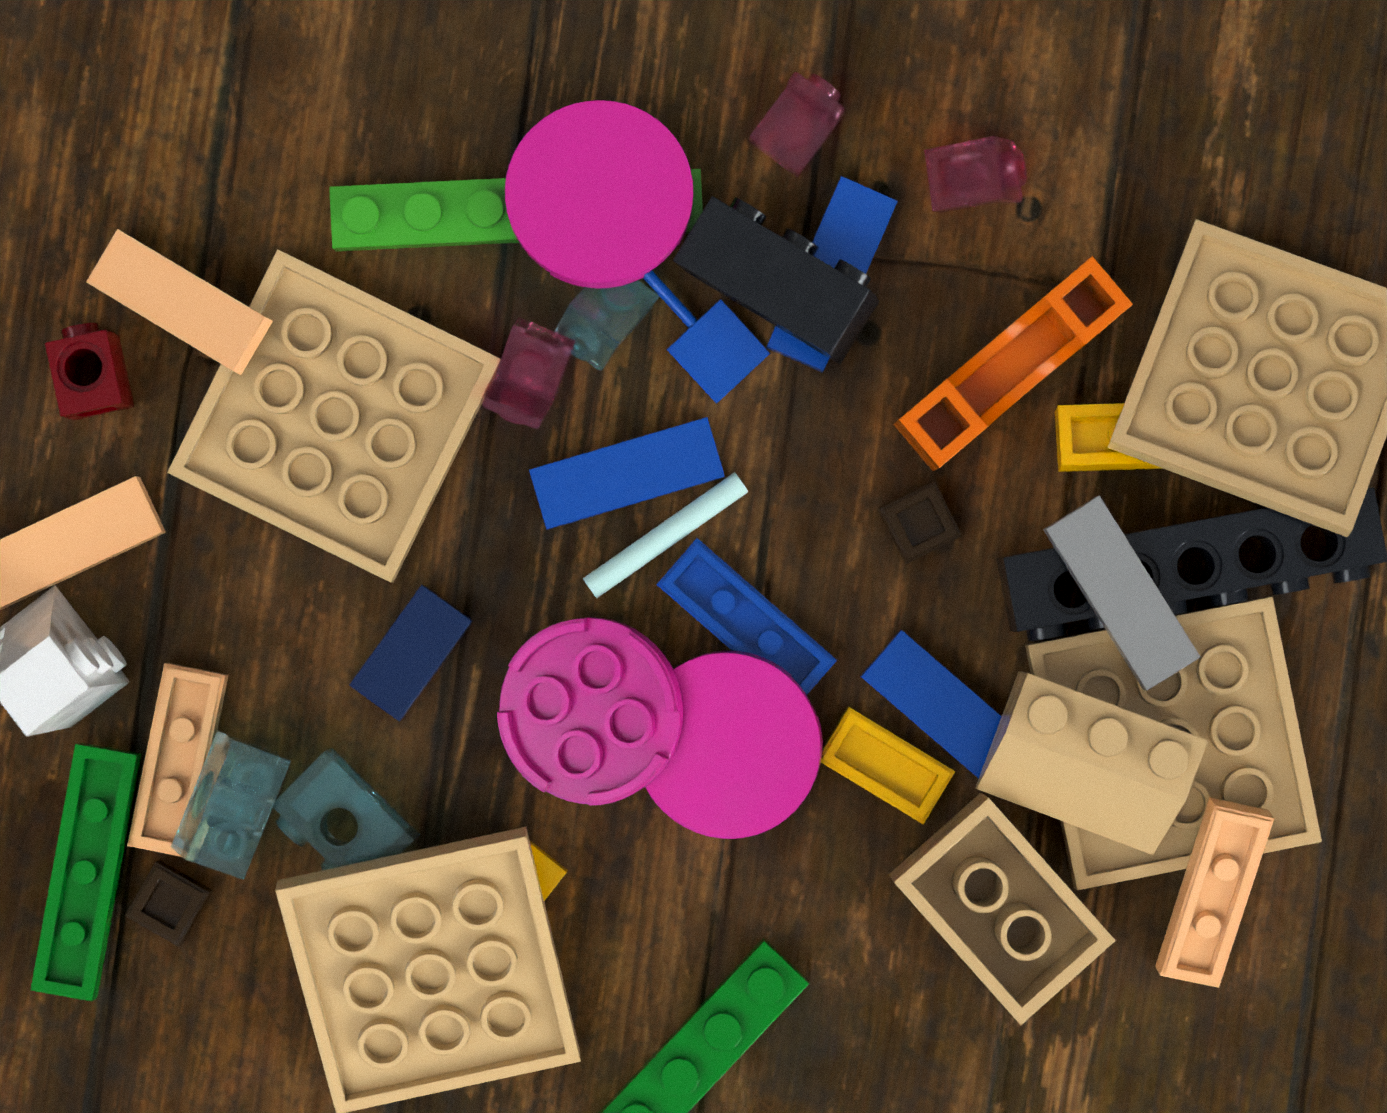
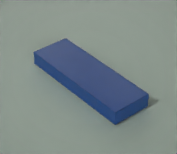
M841 176L812 243L819 247L814 257L833 268L838 260L841 259L866 274L898 201ZM776 326L766 347L822 373L829 360L828 357Z
M708 417L529 470L547 530L725 477Z
M698 538L656 584L729 649L752 653L776 663L792 675L791 677L800 685L806 695L837 661Z
M899 630L860 677L979 779L1002 716L904 631Z

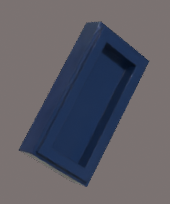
M421 585L349 686L397 721H402L473 620L428 587Z

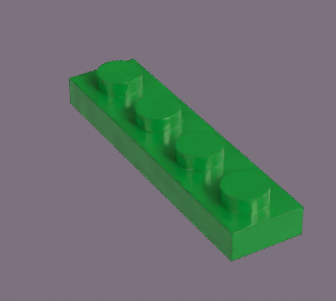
M86 743L75 744L31 991L86 1001H93L98 996L141 753Z
M763 938L599 1113H688L809 985V981Z

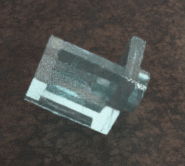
M639 280L612 288L584 287L569 304L554 331V335L564 343L567 350L573 356L587 361L595 369L601 371L609 363L621 343L653 308L659 296Z

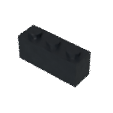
M712 196L673 261L686 273L841 365L879 303L878 298L867 288L871 278L841 259L838 260L833 268L814 257L819 247L789 228L785 230L782 237L765 228L762 224L767 217L746 202L735 197L731 205L728 206Z

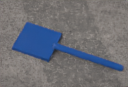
M653 270L644 275L643 279L688 327L666 350L716 404L770 354L721 299L697 320Z

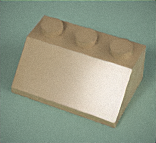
M1018 671L975 788L1153 855L1187 800L1208 740L1035 675Z

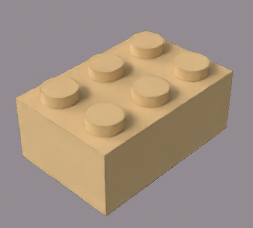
M981 792L888 874L897 887L1020 1025L1028 1020L1116 941L990 798Z

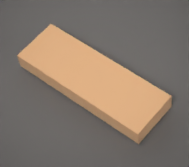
M119 229L116 230L86 281L91 286L242 375L273 322Z
M134 476L0 539V610L166 533L141 477Z
M164 663L127 846L185 858L192 856L228 674L173 663Z
M1209 797L1155 965L1160 976L1219 988L1274 821V817L1269 810Z

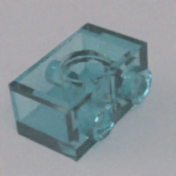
M217 731L171 848L185 860L244 880L291 761L272 750Z
M333 748L324 751L271 805L281 815L276 820V824L287 837L300 847L309 842L325 858L320 864L322 870L401 854L420 835ZM344 808L355 816L358 829L353 840L341 841L330 834L327 828V817L332 809Z

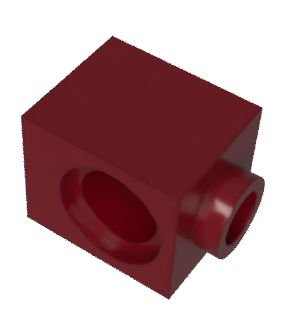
M84 323L62 329L63 339L45 343L61 417L75 421L135 407L119 335L106 329L100 330L98 323ZM96 353L102 363L101 375L93 384L82 386L76 376L77 364L85 355Z

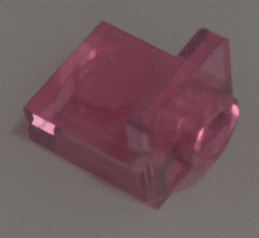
M794 72L787 81L785 90L750 135L749 142L798 178L843 117L845 108L837 102L841 97L840 93L816 74L812 73L806 79L799 73Z
M991 136L924 150L933 212L943 213L996 202L1011 204L1022 201L1021 186L1026 184L1027 169L1024 156L1020 149H1016L1013 140Z
M518 317L510 331L495 378L485 393L482 406L498 413L508 422L524 424L538 429L555 401L576 341Z

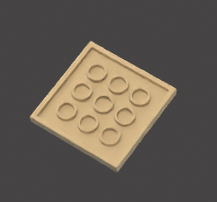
M1196 219L1107 448L1348 537L1354 528L1387 437V288Z
M277 249L249 306L273 322L242 375L222 364L220 365L167 473L380 578L394 583L502 364V359Z
M1263 597L1175 615L1199 653L1200 658L1148 691L1142 689L1105 629L1025 645L1032 675L1208 740L1187 800L1153 855L1060 820L1074 889L1082 890L1186 869L1209 797L1270 811L1274 821L1263 853L1322 842L1273 597Z
M526 827L277 880L275 892L336 1113L351 1112L581 1062L580 1048Z

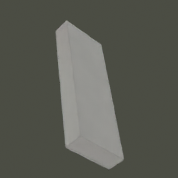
M1100 495L1043 529L1143 690L1148 691L1200 658L1199 653Z

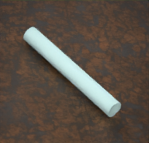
M735 472L585 576L583 580L596 598L600 597L747 494V488Z

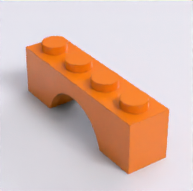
M1092 256L893 425L932 471L939 469L1034 386L1123 314L1133 303Z

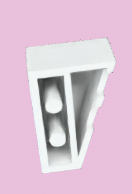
M56 585L0 627V703L26 736L73 727L130 682L121 671L127 663L120 651L105 636L97 640Z

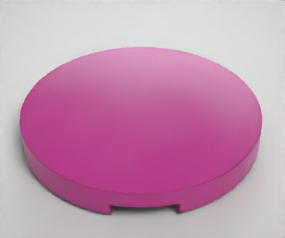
M605 100L585 101L554 111L534 125L524 136L516 148L508 167L505 182V203L511 228L517 241H519L523 249L538 265L550 272L551 276L581 287L612 288L644 278L646 273L661 264L673 252L676 246L680 245L692 215L693 180L687 157L681 145L669 129L649 113L628 104Z
M587 617L563 621L549 626L531 637L521 646L508 664L509 669L502 685L499 712H497L500 737L516 769L527 781L543 793L548 792L563 800L579 804H589V806L613 803L640 791L650 784L663 771L673 756L681 735L683 723V702L680 686L672 666L662 651L649 638L636 629L605 618Z
M741 651L710 652L677 666L673 670L680 686L683 702L681 735L673 756L666 767L650 784L645 786L649 795L660 809L675 822L691 831L709 837L723 839L745 838L763 833L779 825L793 814L805 800L813 787L821 765L822 730L819 717L816 715L808 696L791 677L792 675L784 668L752 653Z

